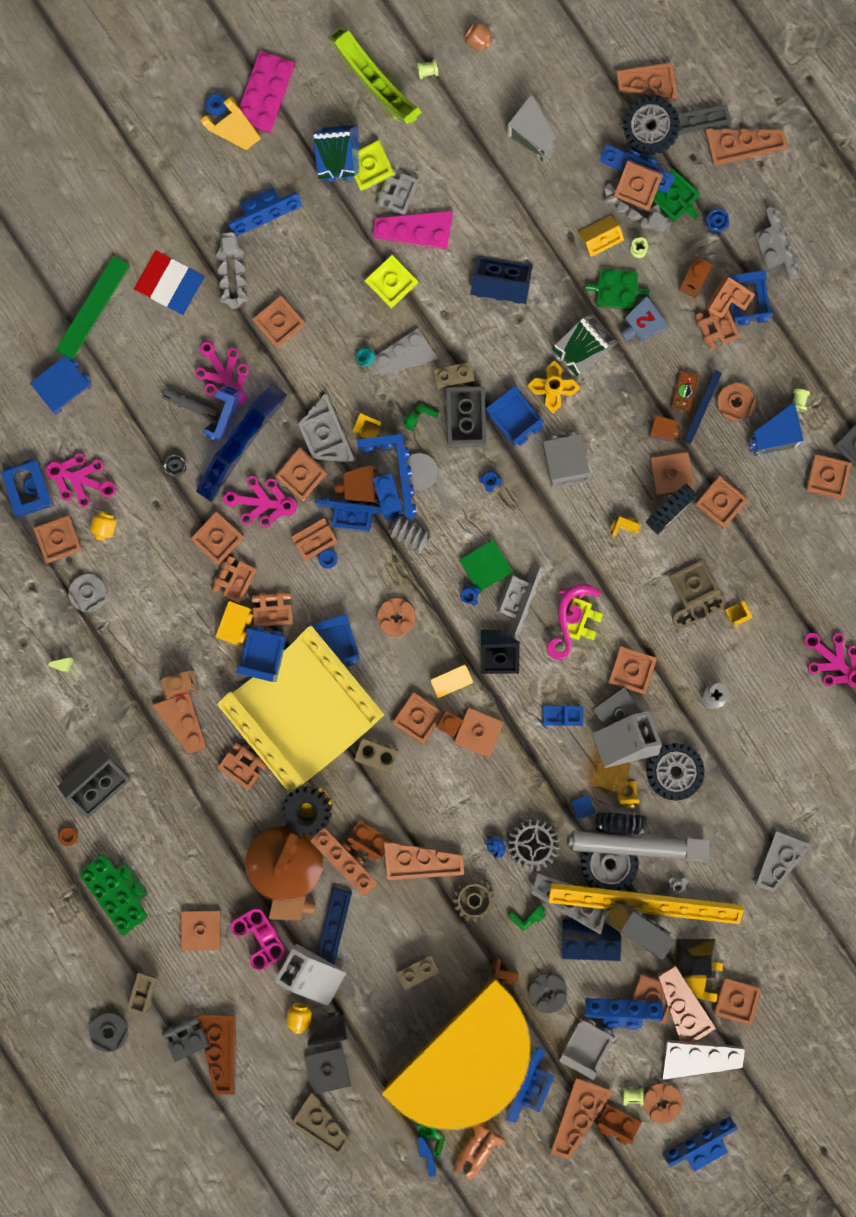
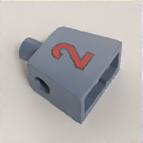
M646 297L625 318L624 322L628 327L622 330L620 334L626 342L634 336L639 342H642L667 330L668 324L649 298Z

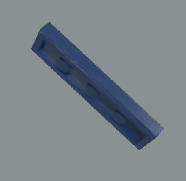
M714 371L683 442L687 444L692 443L722 372Z
M333 888L317 952L319 957L335 965L352 892Z

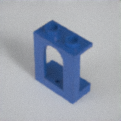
M766 270L728 276L740 285L755 283L759 303V313L744 316L741 308L731 303V314L734 323L739 326L749 325L751 321H757V323L768 322L773 312H770L765 281L767 278Z
M34 459L24 461L23 465L18 467L16 465L8 466L5 468V471L1 472L14 515L17 518L54 506L41 472V465L37 460L34 461ZM28 470L32 474L40 499L22 505L14 483V475Z

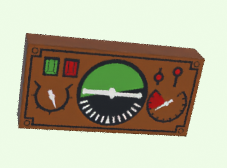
M680 371L672 409L690 413L699 375Z

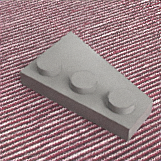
M417 328L376 355L372 364L380 376H384L429 362H436L439 359Z

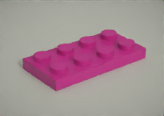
M259 51L239 107L254 129L271 134L295 68V62Z

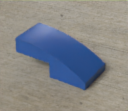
M542 706V726H583V706Z
M420 1135L418 1136L419 1157H427L428 1177L436 1176L432 1152L426 1140Z

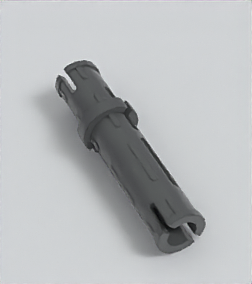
M169 388L165 389L162 399L177 404L179 408L184 407L213 421L216 420L217 413H219V409L187 397L185 393L180 394Z

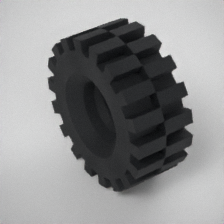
M301 786L285 797L286 799L283 801V808L281 809V813L284 816L281 818L282 821H286V828L290 827L292 829L290 832L293 834L297 832L298 836L306 835V837L312 834L315 835L330 822L332 805H329V801L331 800L329 797L326 798L324 796L326 794L324 791H318V787ZM308 803L313 806L314 815L312 817L305 818L301 815L300 807L302 804Z

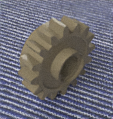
M473 879L472 884L465 881L466 887L459 886L460 893H454L458 896V899L453 900L454 903H458L455 910H461L459 916L461 917L465 914L466 921L470 917H473L474 922H476L477 917H480L483 921V915L490 916L488 910L495 908L491 905V902L496 901V899L491 898L494 891L488 892L490 886L483 887V881H480L479 884H476L475 879ZM472 895H477L480 898L478 906H471L469 904V898Z

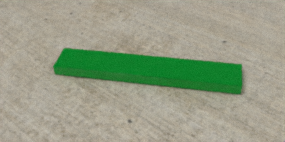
M114 256L112 257L56 348L57 352L72 360L75 358L129 270L130 265Z

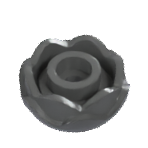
M177 453L167 456L163 465L165 473L170 477L182 476L187 469L186 459Z

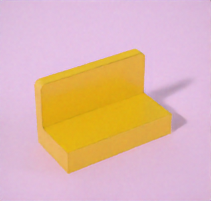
M608 216L578 232L591 257L624 241L620 226L612 216Z

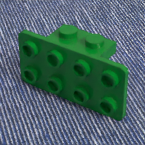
M101 855L79 873L83 882L121 935H126L147 919L148 914L139 903V900L148 894L126 863L115 869L107 856Z

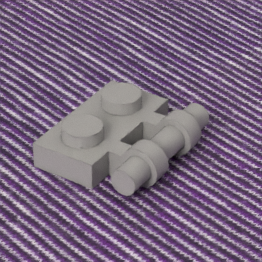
M401 174L400 179L397 180L395 175L383 180L384 185L377 194L376 205L383 207L384 202L388 201L390 202L388 210L405 216L418 187L419 180L405 174ZM391 186L396 187L393 196L388 194Z

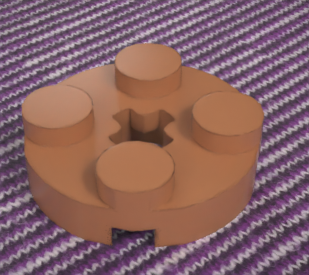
M734 383L723 388L717 398L718 412L725 419L733 422L744 421L752 414L756 405L751 389L741 383ZM739 398L741 406L734 407L731 399Z
M394 598L382 604L378 611L377 620L380 628L387 635L401 637L410 632L414 627L416 615L410 603L400 598ZM395 612L402 616L398 623H394V619H391Z
M657 1083L652 1085L645 1093L643 1108L653 1121L667 1123L674 1120L681 1113L682 1098L678 1090L672 1085ZM661 1097L664 1100H668L665 1108L657 1105Z

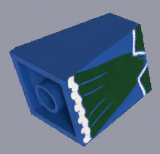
M358 125L323 127L313 133L318 179H324L325 182L335 181L339 177H343V180L354 179V176L359 173Z
M791 404L752 434L748 441V447L754 456L796 448L801 445L804 440L796 405Z

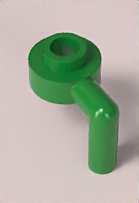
M419 403L411 414L408 413L403 422L406 424L405 429L413 431L422 412L437 418L439 411Z
M539 904L525 921L513 911L507 917L521 930L525 931L536 921L540 923L546 916L544 913L546 908Z
M418 1123L417 1132L421 1136L426 1138L433 1137L437 1141L433 1155L440 1157L445 1137L437 1131V1128Z

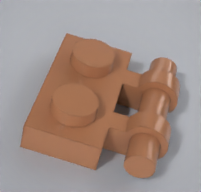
M727 309L722 318L709 310L707 312L710 317L706 319L703 313L695 315L698 321L697 326L699 329L701 328L705 337L703 340L705 344H708L710 350L717 348L714 342L717 339L720 340L722 345H725L740 338L729 309ZM713 323L716 330L714 334H711L708 325Z
M228 556L226 561L222 563V569L218 577H215L211 590L218 593L220 588L223 587L225 588L224 597L241 604L257 569L241 561L236 568L232 566L235 559ZM228 572H232L234 574L229 583L225 582L224 580Z
M277 591V593L273 594L263 592L260 595H252L253 603L260 602L259 608H253L254 626L292 625V605H284V600H291V593ZM277 601L278 606L267 607L266 602Z
M236 742L233 748L238 751L237 755L233 756L231 753H228L218 766V769L249 791L260 776L254 770L257 766L265 770L267 765L259 755L256 756L249 751V747ZM243 756L252 762L249 767L240 761Z

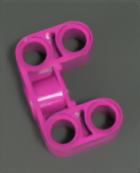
M253 909L232 922L231 932L234 935L243 936L253 931L263 948L251 956L250 964L253 969L262 970L284 956L285 947L263 910ZM254 912H259L262 916V920L259 923L252 921L251 917ZM237 922H242L245 925V930L242 933H238L235 930ZM273 946L281 948L280 956L275 957L271 954ZM256 956L264 958L263 966L258 967L255 965L254 959Z

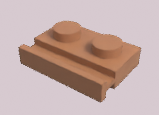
M325 518L291 537L304 561L311 559L338 543Z

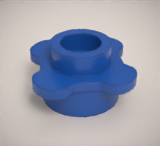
M489 470L487 474L479 478V482L486 487L485 490L487 492H492L493 488L502 484V480L497 477L494 470Z
M465 584L460 599L462 602L475 606L478 604L477 599L478 595L481 594V590L478 587L473 588L469 584Z

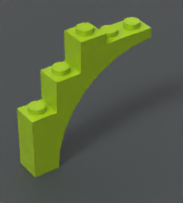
M340 26L327 37L349 71L360 79L370 95L377 98L388 116L394 120L399 119L407 125L417 119L418 115L422 113L420 109L397 90L382 74L348 29Z

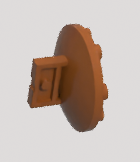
M286 826L273 827L260 833L250 844L245 859L246 874L252 886L263 896L276 901H293L304 897L318 884L323 870L322 853L312 844V837H306V835L298 836L297 832L293 834L290 832L292 829L290 827L286 828Z

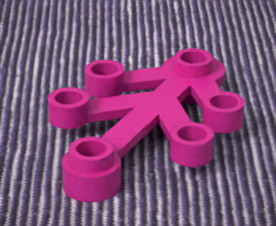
M204 341L200 345V352L204 357L209 358L218 374L206 372L203 368H198L195 371L196 378L198 380L205 379L222 383L243 391L238 406L242 405L246 401V393L243 390L245 378L249 373L247 365L241 364L238 366L237 372L239 376L235 386L231 379L235 362L239 358L238 350L235 348L228 350V362L225 370L215 355L214 344L210 341ZM206 345L211 347L209 351H204ZM235 351L237 355L236 357H230V353ZM242 367L247 369L245 373H240ZM203 371L204 376L198 377L197 373ZM213 384L205 386V393L208 396L216 395L218 388ZM209 387L214 388V391L212 393L207 392V389Z
M76 454L74 458L63 463L58 461L48 463L45 469L46 475L56 481L61 492L60 496L64 501L71 500L73 495L67 489L63 478L71 481L78 496V503L83 508L90 505V499L85 495L81 484L101 491L102 495L107 498L113 497L116 493V487L112 482H104L102 484L84 477L94 471L101 472L104 465L100 460H95L91 465L73 473L66 470L76 464L79 466L84 465L86 458L83 454ZM79 456L83 457V461L81 463L77 462V458ZM96 463L101 464V467L99 469L94 468V465ZM53 468L59 469L57 474L52 473ZM107 487L112 488V492L109 494L105 492ZM65 492L70 493V496L68 498L63 497V494ZM83 498L87 499V504L85 505L81 504Z
M254 476L248 477L246 483L259 498L238 496L234 491H227L223 496L224 503L229 507H234L237 503L258 506L249 514L241 516V522L245 526H249L255 518L269 508L277 510L268 517L264 516L260 519V525L263 528H269L271 523L282 515L291 516L297 510L295 500L291 497H285L277 487L274 479H268L265 486L267 490L273 492L278 501L268 498ZM255 479L256 483L255 485H249V481ZM274 482L275 486L273 488H269L268 483ZM229 495L234 496V500L231 502L227 500ZM286 503L291 505L288 510L284 509V504ZM246 516L250 517L248 523L243 522V518ZM264 519L269 520L267 526L262 525Z
M837 633L832 637L836 656L820 643V638L817 634H807L804 638V645L809 649L814 648L831 662L822 664L812 662L808 665V672L816 674L820 671L840 670L845 674L844 676L833 677L832 675H826L822 679L823 684L829 687L833 684L848 683L849 686L856 688V682L852 680L853 675H856V654L852 655L850 653V649H856V646H850L847 649V655L851 659L850 669L845 664L844 636L841 633ZM836 636L841 637L840 643L835 641ZM809 638L814 639L815 642L813 645H810L808 643ZM811 665L817 666L816 672L811 671ZM827 677H830L832 679L831 684H827L825 682V679Z

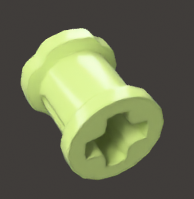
M433 59L432 62L417 63L420 79L430 75L439 76L436 59Z
M642 237L633 240L630 252L634 257L642 258L646 255L648 249L647 240ZM642 245V249L636 250L637 246Z
M793 389V404L796 405L797 411L806 412L807 396H810V392L802 389Z
M623 1088V1105L640 1104V1106H643V1088L639 1090Z

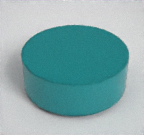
M362 347L357 351L356 362L359 365L368 367L374 362L375 353L372 349Z

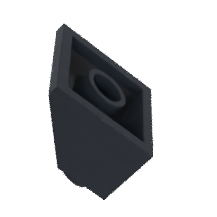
M480 630L481 674H519L520 642L501 630Z
M677 939V969L683 978H716V939Z
M339 1011L328 1013V1017L323 1019L307 1042V1045L313 1046L347 1040L348 1035L344 1014L340 1015Z

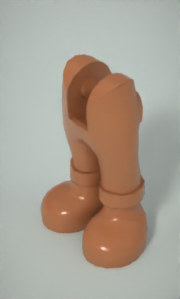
M483 1123L472 1126L474 1136H471L469 1142L460 1152L453 1171L458 1174L463 1169L466 1161L470 1163L472 1167L465 1176V1179L468 1181L472 1180L480 1172L488 1156L492 1153V1148L501 1146L505 1142L501 1135L491 1131L485 1144L481 1146L477 1155L473 1157L482 1139L489 1131V1128Z

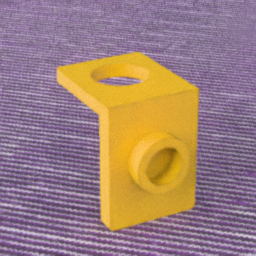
M636 781L617 782L618 805H623V809L635 808L634 804H639ZM626 785L630 786L633 790L632 795L629 797H625L621 793L622 788Z

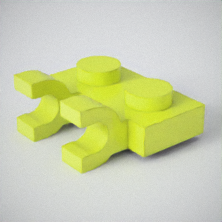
M574 598L571 607H580L583 611V616L577 624L567 623L570 638L579 641L580 637L584 636L594 641L596 631L584 628L587 618L601 622L603 614L591 610V603ZM569 610L568 615L570 616V615H572L573 613H572V611Z

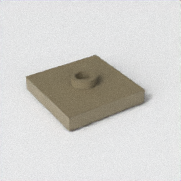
M703 559L668 576L686 610L720 594V590Z

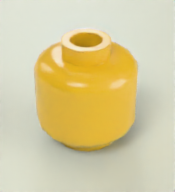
M99 511V513L93 515L89 530L94 534L95 539L105 541V538L113 536L117 524L113 514Z
M295 1003L287 1009L286 1026L293 1033L302 1034L303 1031L311 1027L312 1011L307 1005Z

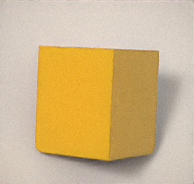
M360 413L354 426L353 434L365 439L377 437L382 424L380 421Z
M744 600L724 610L732 627L753 618Z

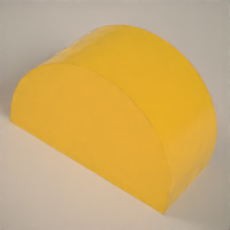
M493 977L383 1088L382 1094L393 1106L410 1119L439 1129L471 1127L498 1114L509 1104L520 1089L528 1069L530 1057L528 1028L520 1008L513 997Z

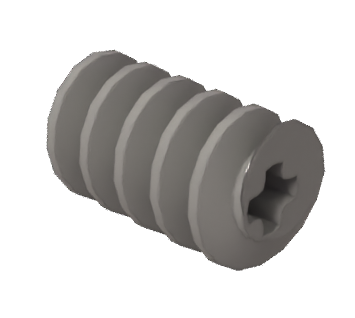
M400 515L389 531H392L391 538H395L398 535V542L405 539L404 546H408L411 543L410 549L414 550L418 547L417 554H421L431 537L427 538L428 531L421 534V527L414 530L415 523L408 526L409 520L406 519L404 522H401L402 515Z
M721 683L710 684L701 693L702 703L709 709L720 708L729 699L728 689ZM715 693L719 698L715 700V697H711V694Z

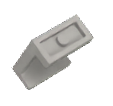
M586 1017L585 1021L580 1019L558 1060L594 1080L601 1063L616 1038L612 1036L614 1032L605 1027L600 1030L595 1027L596 1022Z

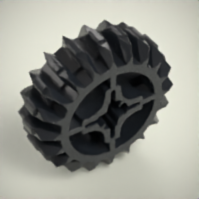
M599 812L596 814L595 830L604 833L643 835L646 833L647 817L635 814Z

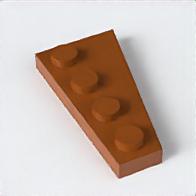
M196 1015L199 1019L200 1028L204 1029L211 1045L205 1048L204 1052L208 1060L214 1094L234 1095L236 1015Z

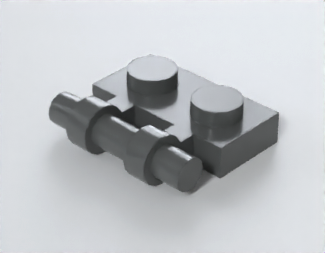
M197 1016L183 1019L182 1023L173 1024L162 1032L165 1039L170 1036L173 1038V1042L167 1045L174 1062H178L211 1046L204 1029L196 1030L194 1025L199 1023ZM186 1029L189 1034L181 1038L179 1032Z

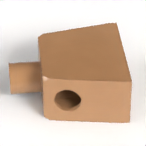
M307 895L293 901L273 900L269 919L301 920L303 913L314 915L316 903L305 901Z

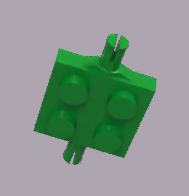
M672 169L669 173L673 174L675 178L669 191L665 193L657 190L653 204H657L660 210L674 223L681 215L686 213L696 220L700 213L692 205L700 196V193Z
M600 269L597 284L585 283V291L596 292L597 307L633 311L637 297H649L650 289L639 288L637 283L638 272Z

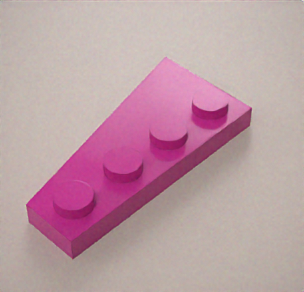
M453 211L375 218L373 238L447 249Z

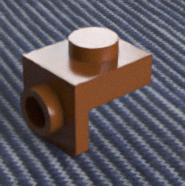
M497 958L496 962H492L491 973H494V978L502 979L501 983L513 984V981H518V973L500 970L501 958Z

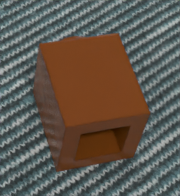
M655 416L650 437L672 442L679 434L680 427H677L678 421Z
M446 711L437 729L454 738L463 720Z

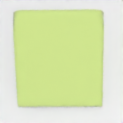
M73 659L56 660L49 662L48 665L51 668L68 673Z

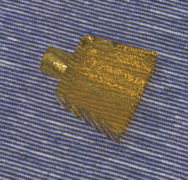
M600 761L590 785L626 795L630 763L604 768L602 761Z

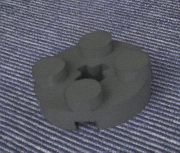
M543 974L532 981L528 997L535 1009L542 1013H554L560 1010L566 1002L567 988L564 982L557 976ZM545 988L553 990L552 998H543L542 994L545 993Z
M104 1013L96 1017L89 1028V1036L93 1046L102 1052H113L121 1048L128 1039V1025L124 1019L114 1013ZM111 1027L114 1035L106 1038V1033L103 1031Z

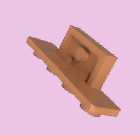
M325 828L311 839L312 844L362 896H366L377 885V882L365 870L366 868L363 866L365 862L358 855L355 857L350 852L352 848L345 841L343 843L337 841Z

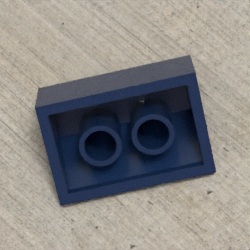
M477 256L470 295L480 298H493L498 301H511L516 304H526L533 265Z
M562 919L561 959L621 961V932L604 922L602 932L598 934L577 920Z

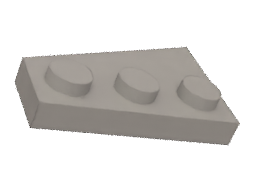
M775 831L755 886L774 893L812 845Z

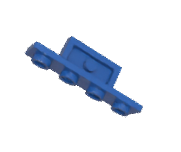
M609 144L606 145L600 162L623 172L627 161L630 160L663 174L658 190L665 193L669 191L675 176L660 169L661 164L657 163V159L651 156L646 158L640 155L641 152L634 148L622 151Z
M273 187L240 202L239 204L245 215L228 224L232 233H236L237 237L301 208L303 205L297 192L279 199Z
M321 497L320 500L315 499L317 507L334 509L333 528L370 532L373 514L384 515L381 504H377L375 507L369 506V503L366 502L350 504V501L342 499L339 502H334L326 497Z
M586 998L585 1017L603 1018V1027L617 1029L619 1027L629 1030L642 1029L643 1020L663 1021V1002Z
M535 1047L531 1051L524 1081L514 1096L512 1104L507 1108L505 1120L516 1123L523 1106L536 1112L541 1111L554 1079V1075L538 1069L545 1053L544 1049Z
M729 1116L676 1147L669 1149L663 1153V1157L669 1167L687 1158L695 1172L728 1153L721 1139L738 1128Z

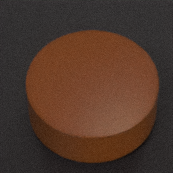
M72 827L62 828L58 834L59 842L65 846L74 845L78 840L77 831Z

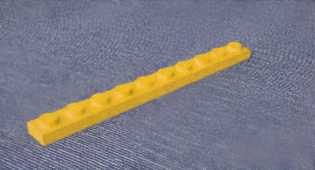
M551 883L548 903L609 910L612 909L616 902L622 905L627 903L644 914L740 924L744 911L743 905L554 883Z

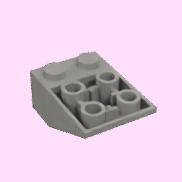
M649 711L630 715L592 734L604 768L659 755L662 746Z
M296 944L274 982L291 992L329 1006L347 972Z

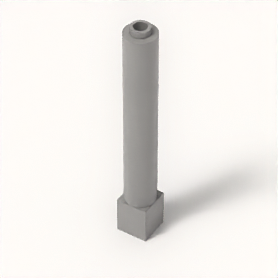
M572 831L567 836V846L570 847L571 851L674 858L693 862L709 860L710 840L688 838L681 840Z

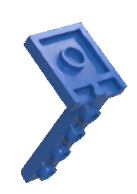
M403 434L358 439V450L362 451L363 454L374 453V449L391 451L393 447H397L405 517L409 521L414 520L413 515H417L416 504L411 503V496H414L413 485H409L408 479L412 477L411 466H407L406 459L410 457L408 447H404Z

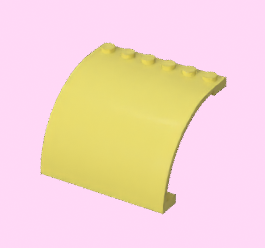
M312 626L306 628L284 650L277 682L252 677L236 691L228 693L217 704L289 793L299 788L326 767L384 716V713Z

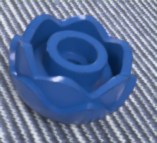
M211 93L206 97L204 107L212 116L223 115L227 108L224 101L227 99L221 93Z
M714 209L707 214L706 224L711 231L719 233L728 228L730 222L727 212Z
M498 836L487 837L484 844L487 845L488 852L494 854V858H501L506 850L504 842Z

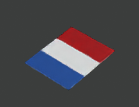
M155 250L134 290L184 315L205 276Z

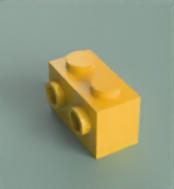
M229 601L215 637L239 647V644L245 641L247 633L244 631L246 626L252 622L254 616L251 614L252 610Z

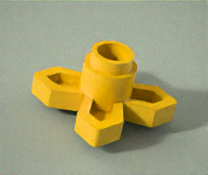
M553 361L546 367L547 379L535 378L527 386L534 395L546 394L545 407L552 414L561 407L560 395L572 397L580 389V386L573 379H561L562 367L556 361ZM555 385L557 389H551L550 386Z

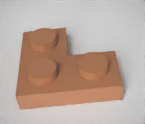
M725 275L705 308L722 318L731 303L746 310L755 294Z

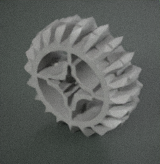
M528 819V826H525L522 821L520 822L522 829L520 830L515 826L514 829L518 833H510V836L515 839L514 841L508 840L509 844L514 845V847L508 848V851H515V854H512L510 857L512 859L516 856L519 858L515 862L516 865L521 861L524 862L521 867L522 869H525L526 865L529 864V871L533 870V865H536L537 871H540L539 864L547 868V860L551 864L554 862L550 858L551 855L554 857L558 856L553 850L560 849L559 846H554V843L560 840H553L552 836H555L557 832H549L552 829L551 825L547 829L544 828L546 821H543L540 826L538 825L539 819H535V825H532L531 819ZM533 829L532 836L528 841L519 840L520 835L524 831ZM539 830L547 835L550 844L539 841ZM536 835V843L544 845V847L536 848L532 855V847L524 845V843L532 842L531 840ZM518 846L526 847L529 850V860L522 857ZM538 850H549L543 859L535 861Z

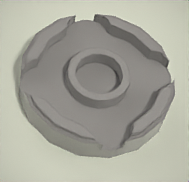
M416 453L410 455V458L406 459L407 466H411L412 477L408 478L409 485H413L414 491L419 492L431 488L438 478L436 462L427 454Z
M80 575L69 586L68 597L70 602L80 611L93 612L98 610L106 600L107 589L105 584L95 575Z

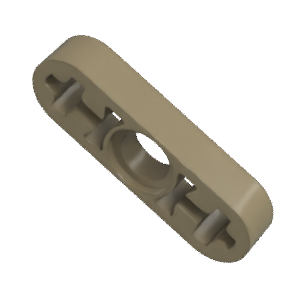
M718 594L687 610L683 609L677 612L673 617L674 626L684 629L721 611L725 606V599ZM713 598L720 600V608L713 606L709 609L711 613H708L707 606L713 603ZM701 606L704 609L702 617L694 615L695 607ZM690 610V615L694 621H691V618L685 621V625L677 623L678 615L685 617L688 615L686 611Z

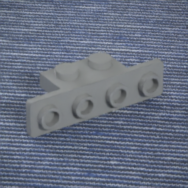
M769 207L766 211L771 227L755 233L767 269H772L785 263L790 279L798 280L800 279V268L795 263L793 258L794 251L788 244L787 231L782 227L780 221L782 220L781 214L776 208Z
M532 565L526 581L514 576H509L496 611L512 618L506 634L513 638H517L522 631L523 621L529 613V605L535 597V589L543 575L542 566Z

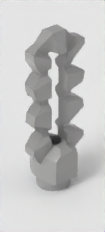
M619 181L617 183H608L605 187V203L617 205L616 211L621 213L627 212L628 219L631 221L641 220L640 228L651 229L661 235L668 231L671 222L661 214L657 204L652 206L650 210H646L650 213L646 219L613 196Z
M223 233L220 239L221 248L216 254L217 259L223 261L218 268L219 275L224 276L219 284V288L225 290L221 303L227 304L231 309H239L243 302L248 301L247 296L242 291V288L247 286L245 279L240 277L241 274L245 273V267L238 261L244 257V253L238 247L236 233ZM226 256H234L238 292V298L230 299Z

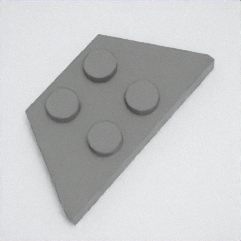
M324 394L318 403L298 423L310 454L314 460L354 462L355 459L327 394Z

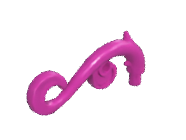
M577 584L559 591L563 596L558 606V620L565 639L566 648L563 652L556 651L555 645L558 642H562V639H552L547 645V652L551 658L562 660L569 655L571 639L567 623L577 624L582 619L583 611L578 606L570 607L569 610L573 614L567 615L566 610L571 599L578 595L579 598H582L584 595L599 597L600 589L593 588V585Z

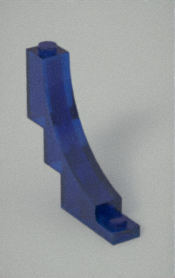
M271 384L250 405L244 419L232 430L227 442L214 454L196 490L198 494L210 502L216 498L221 486L227 481L250 444L272 416L281 408L287 396L286 393Z

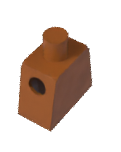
M695 257L679 291L696 299L713 265Z
M369 465L344 473V482L335 484V493L337 495L345 494V500L350 502L379 504L380 501L373 482V478L379 476L378 467Z

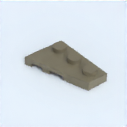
M312 1091L292 1121L291 1126L340 1157L351 1139Z

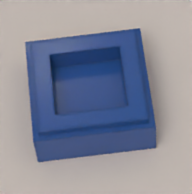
M589 795L571 801L577 820L595 814Z

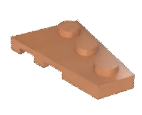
M672 63L616 71L620 92L678 101Z
M189 693L152 705L188 754L207 748Z

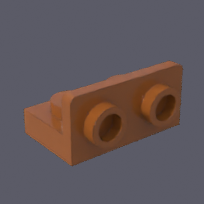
M360 820L347 839L350 842L348 846L357 851L361 848L367 852L365 856L373 861L376 859L381 860L385 853L384 841L392 842L391 839Z
M606 1104L596 1125L599 1127V1132L607 1136L611 1133L617 1137L616 1141L627 1145V1143H633V1139L642 1122Z

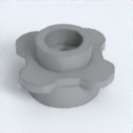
M674 877L669 879L670 889L668 894L672 897L675 895L685 897L687 895V879H676Z

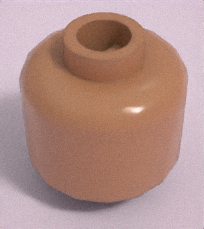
M481 23L471 24L464 34V37H466L465 43L476 51H481L483 48L487 49L493 41L490 38L492 32Z

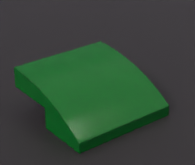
M495 540L488 542L459 560L475 588L478 587L481 592L514 572Z

